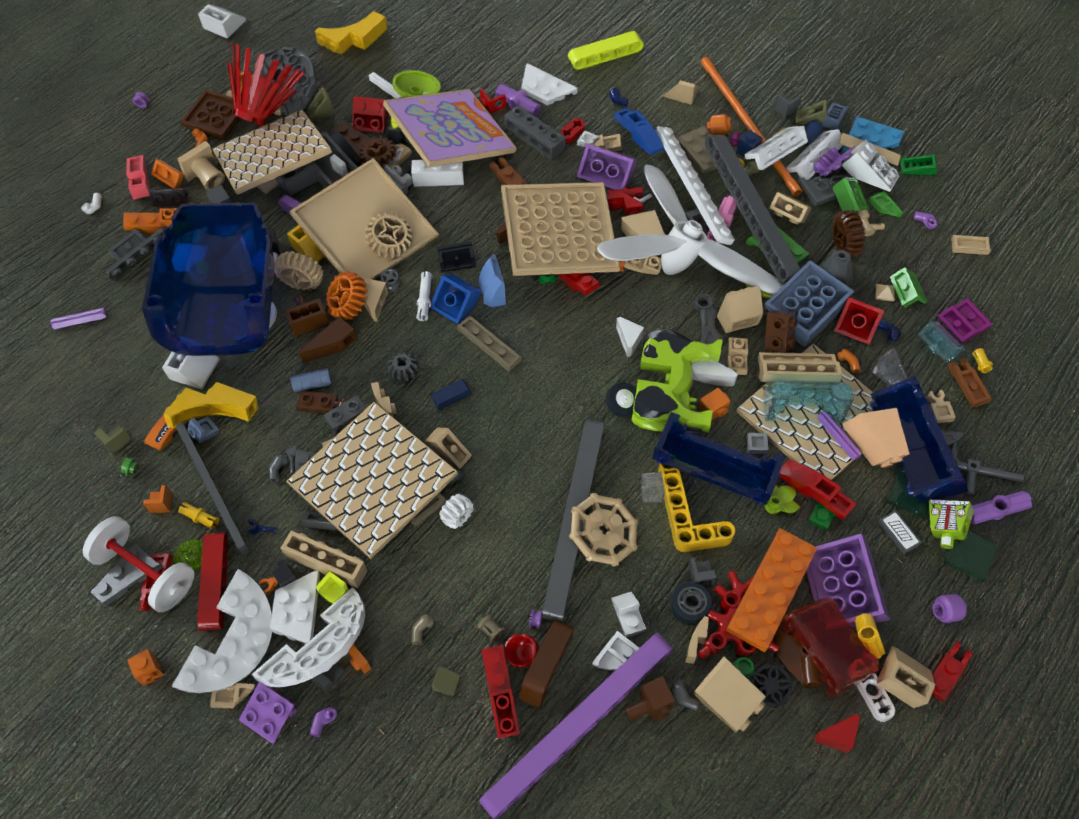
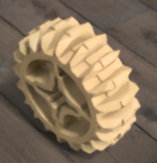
M386 211L383 216L378 213L377 218L372 217L371 222L367 224L368 228L365 229V240L368 241V247H372V252L378 251V256L384 254L385 259L388 255H391L393 259L395 254L400 257L402 252L406 253L407 248L411 247V242L413 241V230L410 229V223H406V218L400 219V214L396 217L393 212L391 215H388ZM381 227L382 231L376 236V230ZM402 234L403 239L397 243V238Z
M285 251L276 259L274 266L276 277L280 278L281 282H285V285L291 286V288L312 291V289H316L323 279L322 266L318 265L317 261H313L312 257H307L306 254L302 255L300 252Z

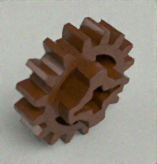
M382 136L379 139L374 137L372 141L368 139V143H363L359 154L363 163L374 158L382 167V164H388V160L393 161L392 156H396V148L392 140L389 141L388 138L383 139Z

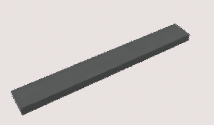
M181 422L176 425V428L237 548L245 556L250 553V550L185 425Z

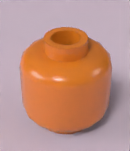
M726 114L712 115L710 121L707 122V130L711 131L712 135L726 136L732 129L731 118Z

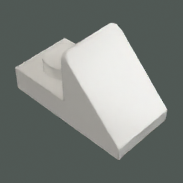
M632 592L611 598L626 638L646 631L639 612L640 604Z

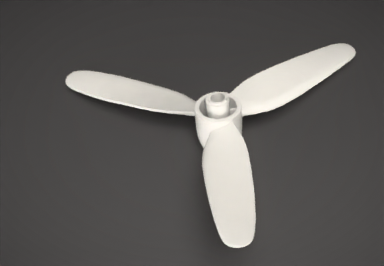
M645 165L644 173L653 193L674 225L669 235L643 234L620 237L602 242L597 246V250L602 256L615 261L643 259L661 254L662 269L667 275H674L685 270L699 255L723 274L749 286H759L760 290L774 295L785 285V283L779 282L776 277L739 253L707 239V236L702 231V226L698 222L687 220L682 205L670 182L660 169L652 165Z

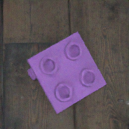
M856 146L841 155L838 153L837 148H830L814 164V171L819 173L817 177L822 175L826 177L833 170L836 171L843 165L841 162L852 156L851 152Z
M259 681L239 721L274 744L289 716L293 717L297 709L294 708L295 705Z

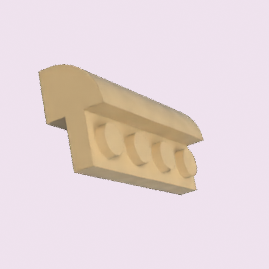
M759 352L758 355L760 382L839 384L842 378L840 363L836 361L835 354Z

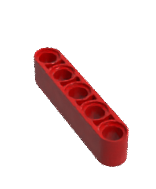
M226 532L205 534L203 537L197 618L199 631L222 630L224 627L225 612L217 609V605L226 591L229 548Z

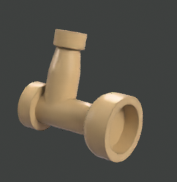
M868 210L857 212L863 222L862 225L866 237L873 235L876 230H884V223H869L870 215Z

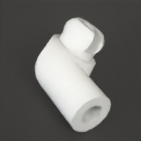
M94 193L92 203L83 204L82 210L86 214L94 213L101 207L102 195Z

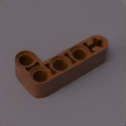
M556 620L553 621L524 678L520 701L539 709L542 707L547 695L548 686L571 641L575 628Z

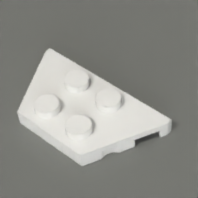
M530 64L526 65L521 90L529 97L548 106L555 101L565 99V95L570 93L573 95L577 94V87Z
M318 570L275 591L270 629L273 633L285 635L288 639L300 641L305 645L313 638L318 599L316 586L320 582Z

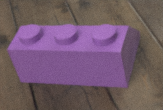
M586 144L577 177L593 183L604 182L605 187L614 190L623 189V187H627L638 159L593 144Z

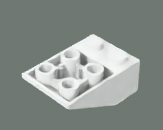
M864 140L851 152L852 156L845 160L842 166L853 178L890 192L899 178L898 172L887 163L883 155H880L875 150L872 143Z

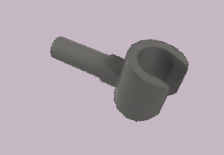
M296 445L286 449L290 462V474L295 473L294 457H296L298 450Z

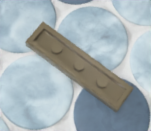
M469 315L457 325L458 331L508 372L522 361V357L472 316Z

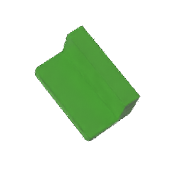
M904 267L890 276L902 306L907 307L917 300L924 304L928 302L914 272Z

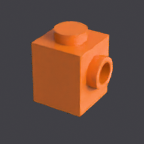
M716 388L700 399L698 409L701 412L713 410L712 420H714L718 416L723 417L727 414L730 399L725 392Z
M148 649L127 660L134 678L143 686L164 675L157 657Z

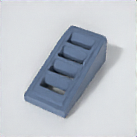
M832 102L822 126L837 130L848 107Z

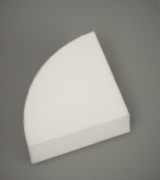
M584 131L577 141V146L586 147V144L594 145L599 140V136Z

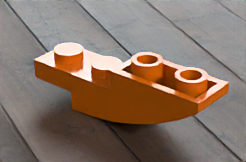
M160 208L159 213H124L123 228L124 230L136 229L137 231H143V235H152L160 228L164 230V233L183 230L196 224V209Z

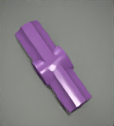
M501 83L495 92L497 97L505 94L506 102L511 109L519 105L535 117L541 111V105L529 99L528 95L522 90L517 92Z
M1021 491L1007 496L998 495L993 500L972 505L974 513L971 523L974 525L992 519L1000 520L1006 515L1030 509L1032 507V499L1029 493Z

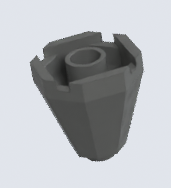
M835 250L820 264L819 267L846 286L850 287L853 283L851 258L846 251Z

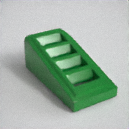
M935 154L900 159L901 174H937Z

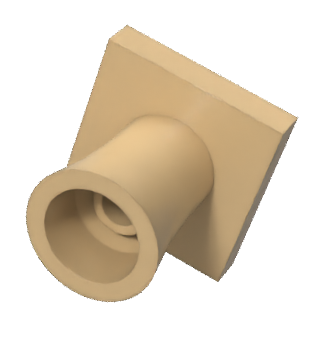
M206 141L177 158L187 182L198 176L206 190H211L223 184L225 175L214 167L216 164L211 147Z

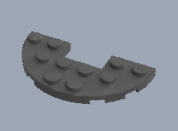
M283 47L280 50L272 49L263 53L265 58L262 66L265 73H267L273 59L279 61L272 79L281 73L285 65L292 66L290 73L285 79L286 81L296 69L306 72L292 87V89L297 91L281 105L285 116L301 109L304 110L313 96L317 81L316 68L312 60L302 50H296L294 47Z

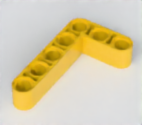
M664 455L659 462L658 474L676 549L681 552H690L730 545L735 534V527L732 523L723 521L696 526L692 525L678 462L674 456ZM665 465H668V466H670V467H672V468H671V469H667V468H665L664 466H665ZM668 483H674L676 486L671 487ZM672 501H678L680 504L675 505ZM676 519H682L685 523H678ZM720 532H727L729 536H723ZM705 534L709 539H703L700 535ZM685 537L689 542H683L680 538Z

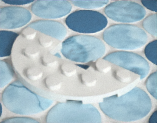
M239 569L236 571L217 605V609L234 616L235 619L216 654L195 645L174 681L173 688L191 693L220 691L233 686L247 677L261 662L271 639L272 631L270 624L272 612L263 590L246 573Z
M351 588L320 615L328 625L298 652L285 645L252 674L253 677L266 686L287 687L300 684L316 677L322 672L328 671L333 664L349 652L363 627L365 606L357 591Z

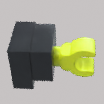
M391 117L392 125L387 128L386 138L389 141L392 140L393 143L401 144L405 139V134Z

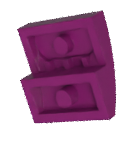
M968 298L956 306H950L937 315L961 343L974 338L992 326V323Z

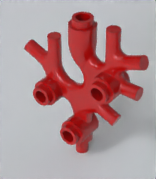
M731 571L728 573V577L733 590L727 591L721 584L714 589L722 597L720 600L721 609L727 613L719 614L710 610L707 617L719 624V630L712 633L704 643V648L698 652L700 658L705 659L710 654H719L728 641L737 643L735 651L740 657H749L755 651L756 647L726 631L754 577H751L743 584L739 581L736 572ZM771 641L768 649L776 652L779 644Z

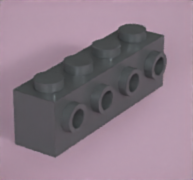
M517 105L504 115L505 127L549 159L553 160L565 150V137L552 129L551 126L543 123L538 117L530 114L526 109Z

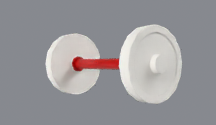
M113 516L99 523L90 532L84 543L83 556L89 562L100 565L119 554L156 581L151 588L148 603L157 612L168 611L183 599L194 580V570L186 563H177L160 574L123 547L130 533V525L124 519Z

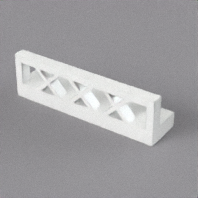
M804 126L788 127L744 154L745 159H755L758 170H764L808 142Z
M839 129L823 131L786 167L789 173L797 172L800 178L809 180L816 173L813 169L814 164L830 148L835 147L839 150L843 146L839 144L841 139Z

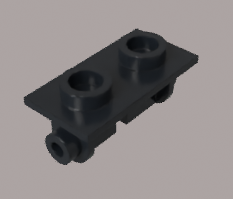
M183 188L149 190L153 206L187 205L186 197H188V191Z

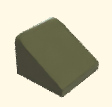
M438 666L432 684L433 691L454 697L461 675Z

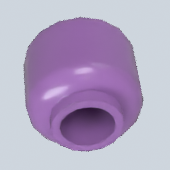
M958 594L938 596L932 607L935 617L943 623L961 621L965 618L967 612V605Z

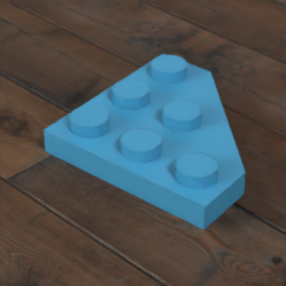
M856 117L849 135L863 141L867 140L869 143L884 149L890 147L894 149L899 147L905 131ZM844 146L843 149H842L841 154H843L844 152H846V151L849 150L850 148L847 147V146Z

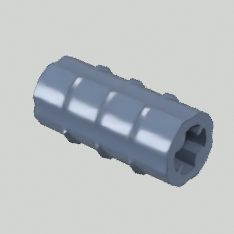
M328 368L290 377L294 393L332 385Z

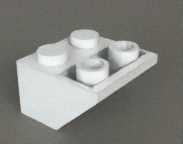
M207 5L198 13L204 29L227 39L246 21L245 17L212 5Z
M180 338L162 368L169 380L203 390L220 359L197 342Z

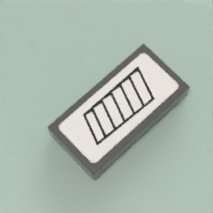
M896 510L878 521L904 555L921 545L920 539Z

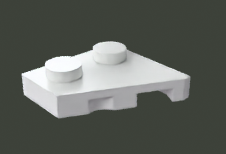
M617 631L592 662V666L616 671L639 647Z

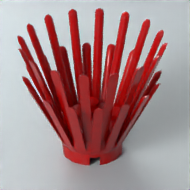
M232 42L233 66L230 62H227L234 105L232 114L264 126L266 119L297 91L292 89V87L306 72L296 69L279 90L290 73L292 66L285 65L277 80L272 81L279 61L273 59L266 76L263 77L260 73L265 56L258 54L251 82L252 73L249 70L251 50L246 48L241 92L240 45H236L235 61V45Z

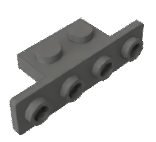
M160 228L149 238L145 239L134 229L108 249V253L117 262L106 270L107 276L111 278L113 275H119L123 271V267L126 265L130 266L136 261L137 256L146 254L154 243H160L164 238V230Z

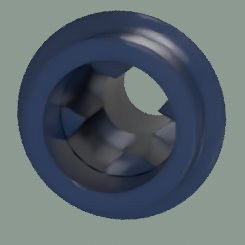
M812 121L808 123L805 129L808 142L804 145L808 146L822 133L823 126L820 122Z

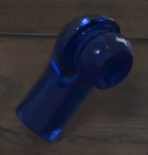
M612 88L609 93L611 101L614 104L627 107L629 100L621 97L618 88Z
M880 320L877 328L889 332V340L897 342L899 336L901 337V331L894 324Z

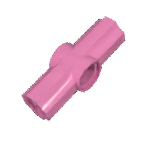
M732 196L724 197L718 210L728 229L737 208V204ZM709 229L707 239L717 242Z

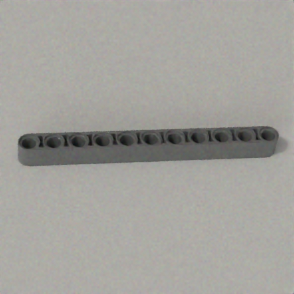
M725 135L707 136L705 140L706 150L779 282H788L800 270L798 263Z
M586 419L544 602L542 619L556 620L561 623L564 620L579 550L575 542L569 538L572 521L571 509L590 497L605 422ZM580 520V524H579V531H580V532L583 531V521H582V520Z

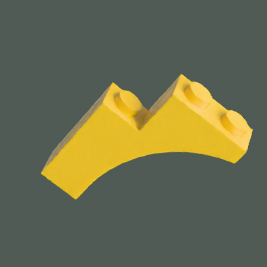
M373 11L363 20L347 27L335 29L317 28L315 30L316 40L319 45L340 55L352 45L365 50L387 30L386 17Z
M216 382L212 388L208 389L206 395L185 388L181 394H178L170 407L166 408L164 418L167 426L173 429L176 428L177 424L185 423L192 418L212 415L231 416L249 422L259 408L256 396Z

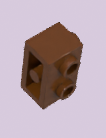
M773 310L767 314L765 350L787 353L794 348L796 342L794 330L797 327L796 313Z

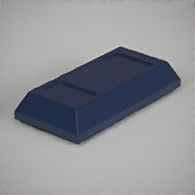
M461 379L430 394L439 410L471 395L472 392L464 379Z

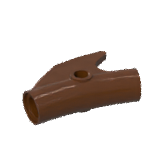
M812 619L806 620L804 626L793 635L786 634L780 625L774 635V642L779 644L776 651L779 660L802 683L803 687L808 689L823 686L821 651L825 624Z

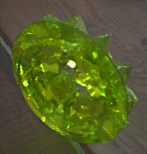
M193 538L192 540H184L181 545H177L176 551L173 552L175 564L186 563L193 570L200 567L203 543ZM192 548L193 553L196 554L190 555L188 558L185 553H189Z

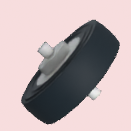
M626 382L613 385L606 395V404L609 410L619 417L632 415L636 388Z

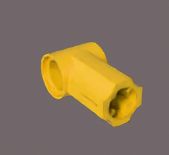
M860 614L855 619V625L866 657L873 660L880 659L885 654V649L877 630L875 619L870 614Z

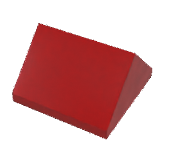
M848 297L834 331L869 345L884 310Z

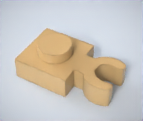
M940 390L937 394L938 397H935L933 392L930 391L928 394V400L931 402L929 410L934 424L953 422L956 417L950 401L944 402L943 400L945 397L944 392Z

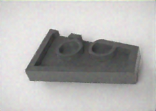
M850 174L833 175L831 178L821 179V177H814L812 180L799 178L798 184L816 207L837 199L832 187L845 177H853Z

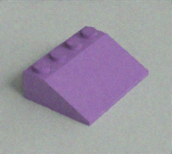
M861 533L816 546L817 550L806 571L818 619L825 624V630L856 627V617L864 613L872 615L875 623L890 620L869 543L864 535Z

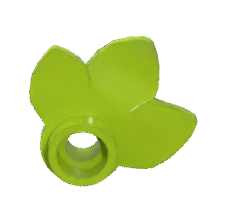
M773 482L765 486L763 493L766 497L764 506L767 512L771 514H777L781 511L794 513L800 508L793 501L796 496V490L793 487L784 485L779 488Z

